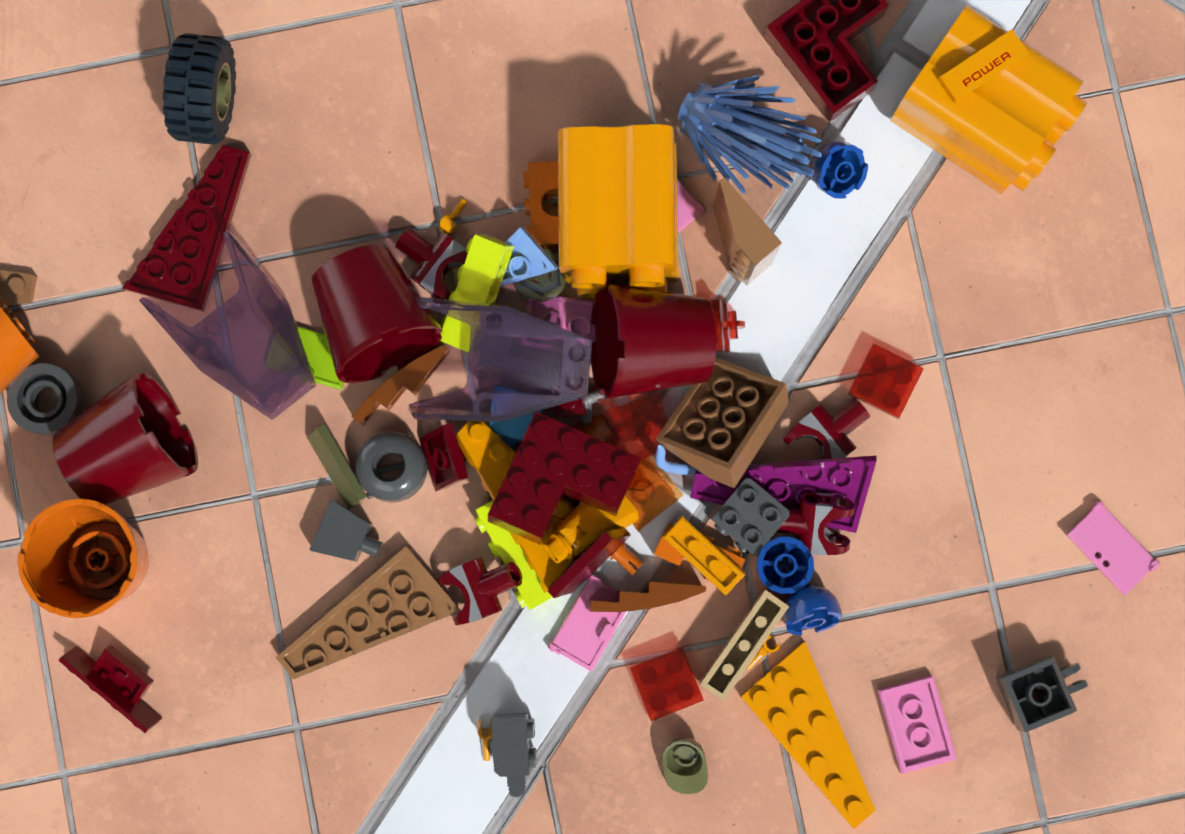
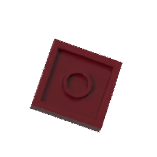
M452 423L442 425L420 438L435 492L444 490L468 478L464 461H467L459 447Z

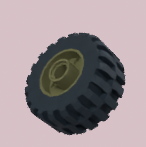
M184 33L173 41L172 48H170L168 53V61H166L162 99L164 100L163 115H165V126L167 127L168 134L177 141L215 145L224 140L232 119L234 95L236 92L234 51L231 48L230 42L223 37Z

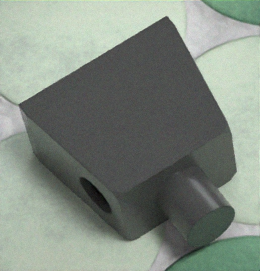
M331 500L309 550L357 562L362 552L376 558L383 542L369 536L373 527L372 524L340 503Z

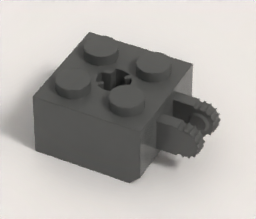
M1045 656L995 677L1018 731L1026 733L1077 711L1070 694L1087 687L1088 684L1086 680H1078L1067 686L1063 677L1077 673L1081 669L1079 663L1059 669L1054 656ZM1034 688L1041 691V695L1037 694L1038 700L1032 698Z
M529 712L495 714L491 718L494 772L500 777H507L510 796H513V798L521 797L525 792L524 790H526V775H530L532 768H536L537 765L536 748H531L530 738L535 736V720L529 719Z

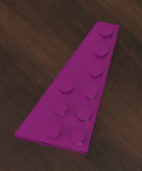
M877 456L751 464L735 488L710 479L696 469L690 498L724 505L746 478L753 479L786 508L799 509L801 495L807 492L833 494L850 499L854 503L855 509L851 517L833 520L827 524V527L856 533Z

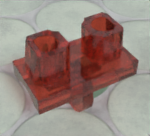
M720 299L711 300L716 324V351L731 353L730 340L738 339V329L745 328V321H737V312H728L727 303L721 302Z

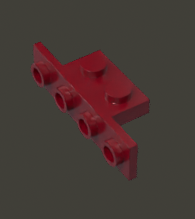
M112 645L104 649L96 662L77 646L58 660L142 732H148L161 721L162 717L141 701L154 680Z

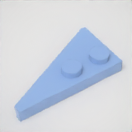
M520 227L506 241V243L513 245L514 249L500 287L552 272L559 268L524 227Z

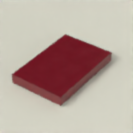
M625 528L604 532L548 588V593L553 598L574 593L631 534Z

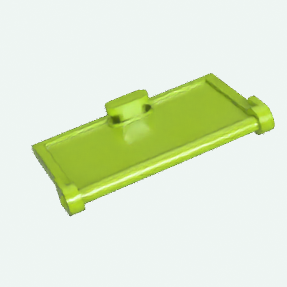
M278 318L273 330L275 334L265 367L342 390L344 382H341L335 373L325 334L284 322V320Z

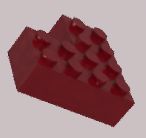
M802 0L766 26L763 37L829 122L874 91L878 83L876 77L848 42L885 15L889 6L885 0Z
M535 412L488 512V522L541 545L563 494L613 516H617L639 467L641 457Z

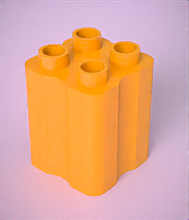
M966 5L903 97L890 121L998 193L1002 194L1010 184L1024 191L1033 177H1038L1055 153L1056 149L1052 146L1056 144L1065 131L1072 127L1088 102L1076 95L1084 81L1020 40L1029 52L1027 56L954 103L939 82V77L1008 32Z
M663 124L630 125L624 127L588 126L567 127L558 130L559 270L565 274L567 284L577 288L578 297L594 299L597 289L606 287L607 283L630 284L633 287L667 292V283L679 281L676 143H674V129L672 126Z

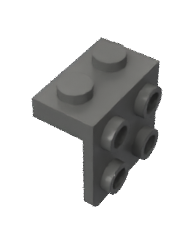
M746 478L711 520L715 522L714 527L725 536L729 534L737 541L735 544L746 554L752 553L756 556L786 521L790 511L753 479Z

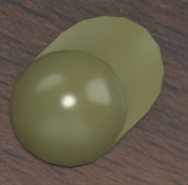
M685 737L674 739L663 753L662 762L667 785L673 791L682 794L698 793L705 788L708 781L705 752L702 746L694 739Z

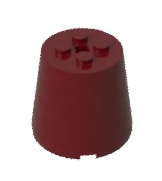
M365 245L339 254L318 268L311 278L313 293L335 373L341 382L361 383L383 377L382 371L395 366L399 371L415 359L432 351L442 339L440 334L442 332L441 326L390 250L384 245Z
M607 283L606 287L597 289L590 324L595 325V341H590V359L593 379L600 395H605V398H616L708 381L715 363L717 335L714 313L706 298Z
M137 372L56 432L52 440L53 452L58 467L74 493L80 499L93 500L105 505L195 473L198 468V455L190 430H183L177 418L181 414L178 407L166 390L153 377L144 372L140 375Z

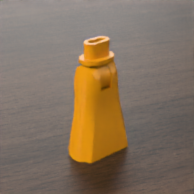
M626 496L617 516L580 502L559 524L555 533L550 536L551 540L544 545V549L556 563H560L565 558L570 560L573 556L584 553L604 532L619 528L626 529L639 520L638 510Z

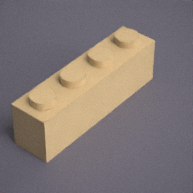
M762 590L698 684L724 702L789 606L767 590Z

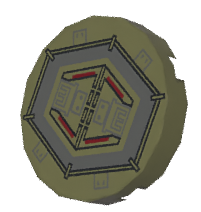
M543 248L559 267V255L554 251ZM558 268L555 271L513 284L516 291L523 298L537 300V302H546L554 299L563 291L566 280L565 274L561 273Z

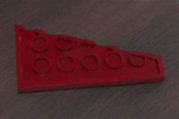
M222 145L205 169L201 180L188 193V198L181 208L176 210L154 241V246L145 259L140 261L131 279L127 280L123 285V290L204 312L249 165L250 152Z

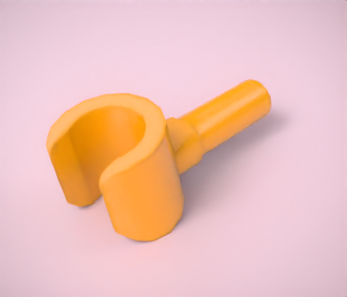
M464 199L460 200L449 215H445L440 220L439 228L448 236L458 228L453 220L457 218L458 214L467 204Z
M769 636L747 668L750 670L766 654L776 652L780 648V643L773 650L769 649L766 646L767 640L772 637Z
M479 719L477 722V734L483 743V760L490 761L492 723L489 728L484 729L481 727Z

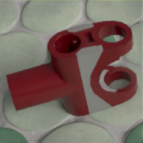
M408 228L399 237L395 248L418 264L409 278L431 295L448 303L451 293L444 284V278L451 268L461 267L462 264H465L468 255L466 249L445 233H442L433 245L414 230Z
M856 398L850 400L832 416L820 404L801 419L782 440L788 445L795 439L809 437L814 439L820 446L821 455L819 459L845 458L857 448L847 435L869 419L870 415Z
M807 492L801 495L799 509L788 508L790 511L789 517L776 531L777 533L797 534L796 539L803 542L811 554H844L850 549V539L845 535L832 531L827 527V524L833 520L851 517L854 514L855 505L850 499L842 496Z
M480 557L452 568L437 580L440 586H457L464 595V607L457 614L458 616L453 618L454 624L457 626L471 623L502 611L497 595L522 584V574L514 562H508L487 571L483 558Z

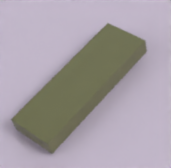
M325 424L321 425L307 439L349 510L356 507L367 495Z

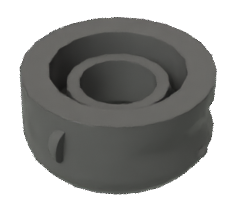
M33 363L10 384L7 392V406L12 419L20 427L36 434L51 436L82 413L84 395L78 380L70 372L52 364ZM52 387L57 393V404L53 410L42 413L38 409V397L44 389Z
M381 432L369 438L362 445L356 457L355 470L358 482L366 491L368 499L374 497L384 502H401L411 498L422 488L427 477L428 465L423 449L411 438L412 433ZM388 454H397L404 462L403 473L394 480L384 479L379 472L380 460Z

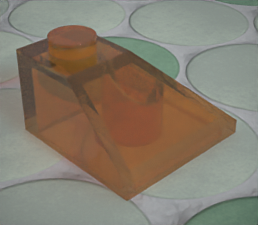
M648 453L641 458L639 467L626 494V497L638 510L639 520L632 524L638 532L684 496L662 468L657 467L655 460Z

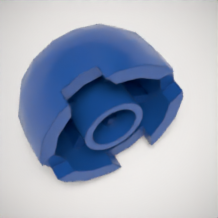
M833 141L823 145L818 150L822 156H814L812 159L811 169L814 170L812 180L817 188L825 194L836 199L847 198L845 195L850 194L854 189L859 190L866 179L868 164L865 163L862 154L864 152L855 145L844 141Z
M778 537L767 542L760 550L756 560L757 574L761 582L768 589L780 594L794 593L802 589L811 580L814 571V558L809 549L800 540L792 537Z
M811 583L792 593L785 603L789 606L784 613L786 628L789 633L795 635H803L802 629L815 628L816 633L830 629L839 623L838 617H843L837 598L828 589L814 586Z

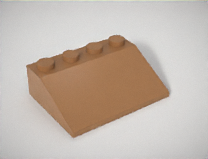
M724 177L719 182L713 208L727 262L731 268L729 272L738 283L743 281L747 286L772 265L782 242Z
M715 357L714 368L708 381L693 384L656 437V442L708 478L735 488L789 404L786 383Z

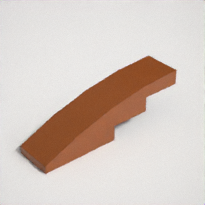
M442 345L415 359L393 374L370 394L351 417L364 426L380 404L390 411L406 389L416 396L450 353L448 348Z
M646 581V593L618 590L617 602L588 600V611L626 612L656 608L706 592V586Z

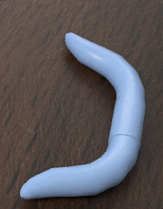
M661 444L657 445L655 463L658 468L674 474L695 475L696 469L689 464L666 461L664 447Z

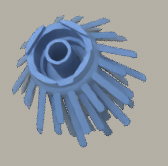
M760 75L740 80L736 79L715 86L705 82L699 83L697 86L700 88L694 94L688 92L678 113V119L682 121V129L680 128L679 131L690 138L701 165L704 162L712 179L716 181L717 176L704 151L721 175L728 182L730 178L743 194H746L745 188L723 162L721 156L745 179H748L749 175L740 166L771 189L772 184L759 171L784 188L789 189L790 185L773 173L793 184V179L787 171L796 172L800 175L804 174L808 177L814 174L813 169L805 166L809 164V159L807 156L799 153V151L817 157L822 156L819 151L808 147L807 144L802 142V138L818 143L821 142L819 138L786 127L790 126L806 132L817 133L815 128L784 119L803 121L807 117L753 104V101L793 103L796 101L794 98L772 97L770 94L776 92L780 86L753 88L755 84H745L758 80Z

